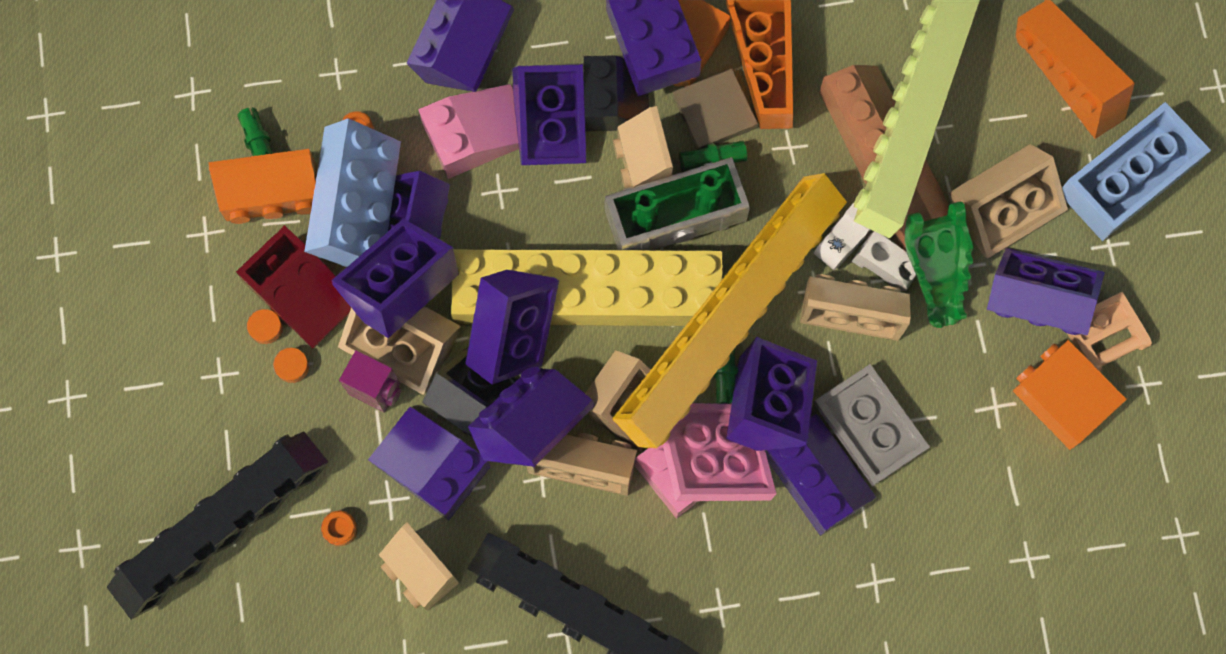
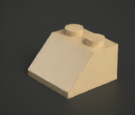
M657 106L646 109L618 126L617 139H613V146L616 158L623 159L625 169H620L624 188H633L672 176L673 166Z
M615 350L585 393L595 404L587 414L598 424L641 451L643 447H638L612 418L651 369L640 359Z
M408 522L399 529L379 554L385 561L380 566L381 569L393 582L398 578L407 587L403 594L415 608L422 605L428 611L459 584Z

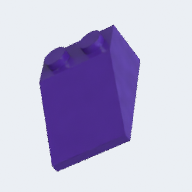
M583 64L517 66L512 68L514 108L521 166L586 163Z
M411 406L368 459V461L448 521L490 469L489 462L483 461L478 452Z

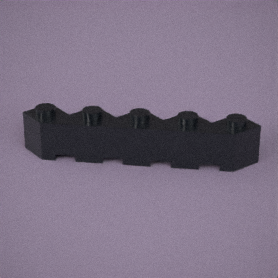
M304 431L292 437L289 434L284 435L273 444L272 449L253 464L240 469L233 476V479L215 494L198 502L194 510L172 528L170 527L160 532L154 538V542L139 554L118 565L113 571L115 576L108 584L107 589L131 620L157 607L172 587L197 575L212 555L236 544L251 524L275 513L290 493L314 482L329 463Z
M491 533L487 534L467 568L479 576L476 580L477 584L493 593L496 588H499L521 601L518 606L520 609L534 617H537L539 612L553 618L564 626L561 631L563 634L577 642H580L582 637L605 649L607 651L606 654H699L677 638L666 635L654 628L651 623L628 610L621 609L608 601L604 596L583 584L576 583L566 577L564 573L541 560L534 559L522 552L517 546Z

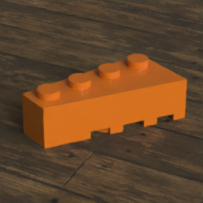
M726 0L727 14L731 16V28L760 129L793 128L791 0Z
M1045 0L1018 17L1015 36L1017 42L1032 57L1094 139L1126 119L1135 83L1051 0Z

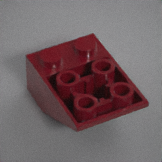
M284 225L236 273L246 286L314 349L349 315L351 307L332 284L331 280L336 276L317 256L304 252L305 244Z

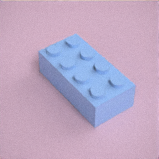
M1165 102L1072 176L1062 187L1065 200L1093 232L1104 241L1195 167L1211 149Z
M349 118L324 127L304 252L348 267L388 232L401 141Z

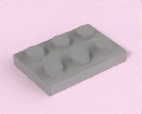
M871 364L814 401V405L872 487L930 448Z

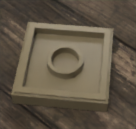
M732 69L673 92L672 97L697 150L706 148L707 144H719L754 130L758 126Z

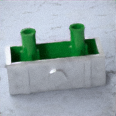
M732 157L715 163H707L692 170L633 188L629 187L623 189V191L605 196V213L618 250L652 251L671 244L685 242L713 231H722L728 229L729 226L746 222L750 209Z

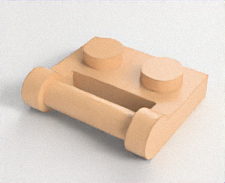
M1123 292L1096 304L1088 336L1067 333L1073 345L1099 371H1102V367L1136 349L1144 350L1152 344L1147 331ZM1128 328L1131 333L1130 338L1095 354L1091 346Z

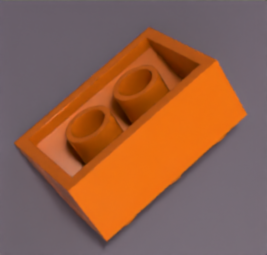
M310 149L208 162L219 211L226 221L242 224L249 222L250 218L256 217L277 219L281 218L285 213L311 214L318 165Z

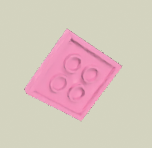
M692 403L690 405V412L683 419L679 420L670 431V438L663 444L676 501L772 500L777 494L765 450L756 451L726 439L732 404Z

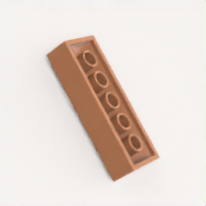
M851 65L825 76L819 93L862 178H864L869 164L872 161L875 162L877 156L873 152L874 146L880 135L885 134L887 128L883 126L885 116L891 107L894 108L896 101L892 99L893 95L878 66ZM926 160L904 224L892 236L895 244L904 251H906L905 227L909 214L919 212L923 217V221L948 215L949 204Z

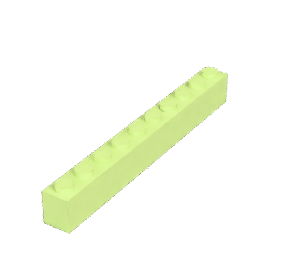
M932 0L931 4L927 5L919 21L923 24L922 30H918L910 46L914 49L913 55L907 58L901 71L905 75L904 80L899 82L892 96V99L896 101L895 106L889 109L883 121V126L887 127L885 134L880 135L874 146L873 152L877 154L875 162L872 161L864 174L863 179L867 181L866 187L861 189L854 202V207L858 210L853 222L888 238H891L903 226L980 0Z

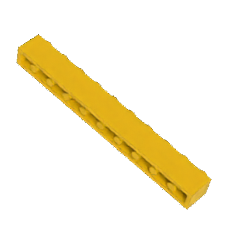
M825 173L805 176L801 179L612 418L638 447L658 448L670 438V431L679 420L683 419L690 412V405L698 395L707 390L710 385V379L718 369L727 364L730 359V353L747 338L748 330L756 320L760 319L767 312V305L774 296L784 290L786 287L785 282L793 272L803 265L804 257L808 252L821 242V235L828 226L837 221L840 216L839 212L847 201Z

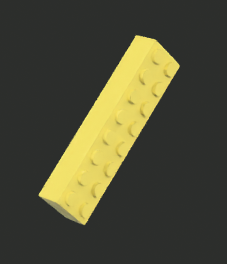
M453 249L459 275L452 280L451 315L454 323L458 325H472L480 278L507 269L554 277L559 280L550 325L686 326L722 280V251Z

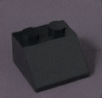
M617 55L583 56L586 132L617 131L618 126L649 108V93L638 96L624 58Z
M467 347L436 372L422 403L460 428L463 433L472 437L468 426L479 416L483 409L489 407L500 397V393L504 389L510 387L518 379L511 377L492 385L466 365Z

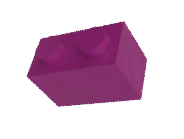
M355 350L339 379V382L350 396L384 413L388 405L391 407L395 405L401 393V388H399L400 382L392 368Z

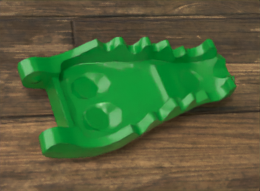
M960 201L949 205L948 215L923 221V217L919 212L909 214L905 227L906 251L927 304L929 323L936 328L954 325L967 317L963 308V292L969 290L968 280L971 279V274L968 271V267L973 264L971 252L974 248L966 223L965 205Z

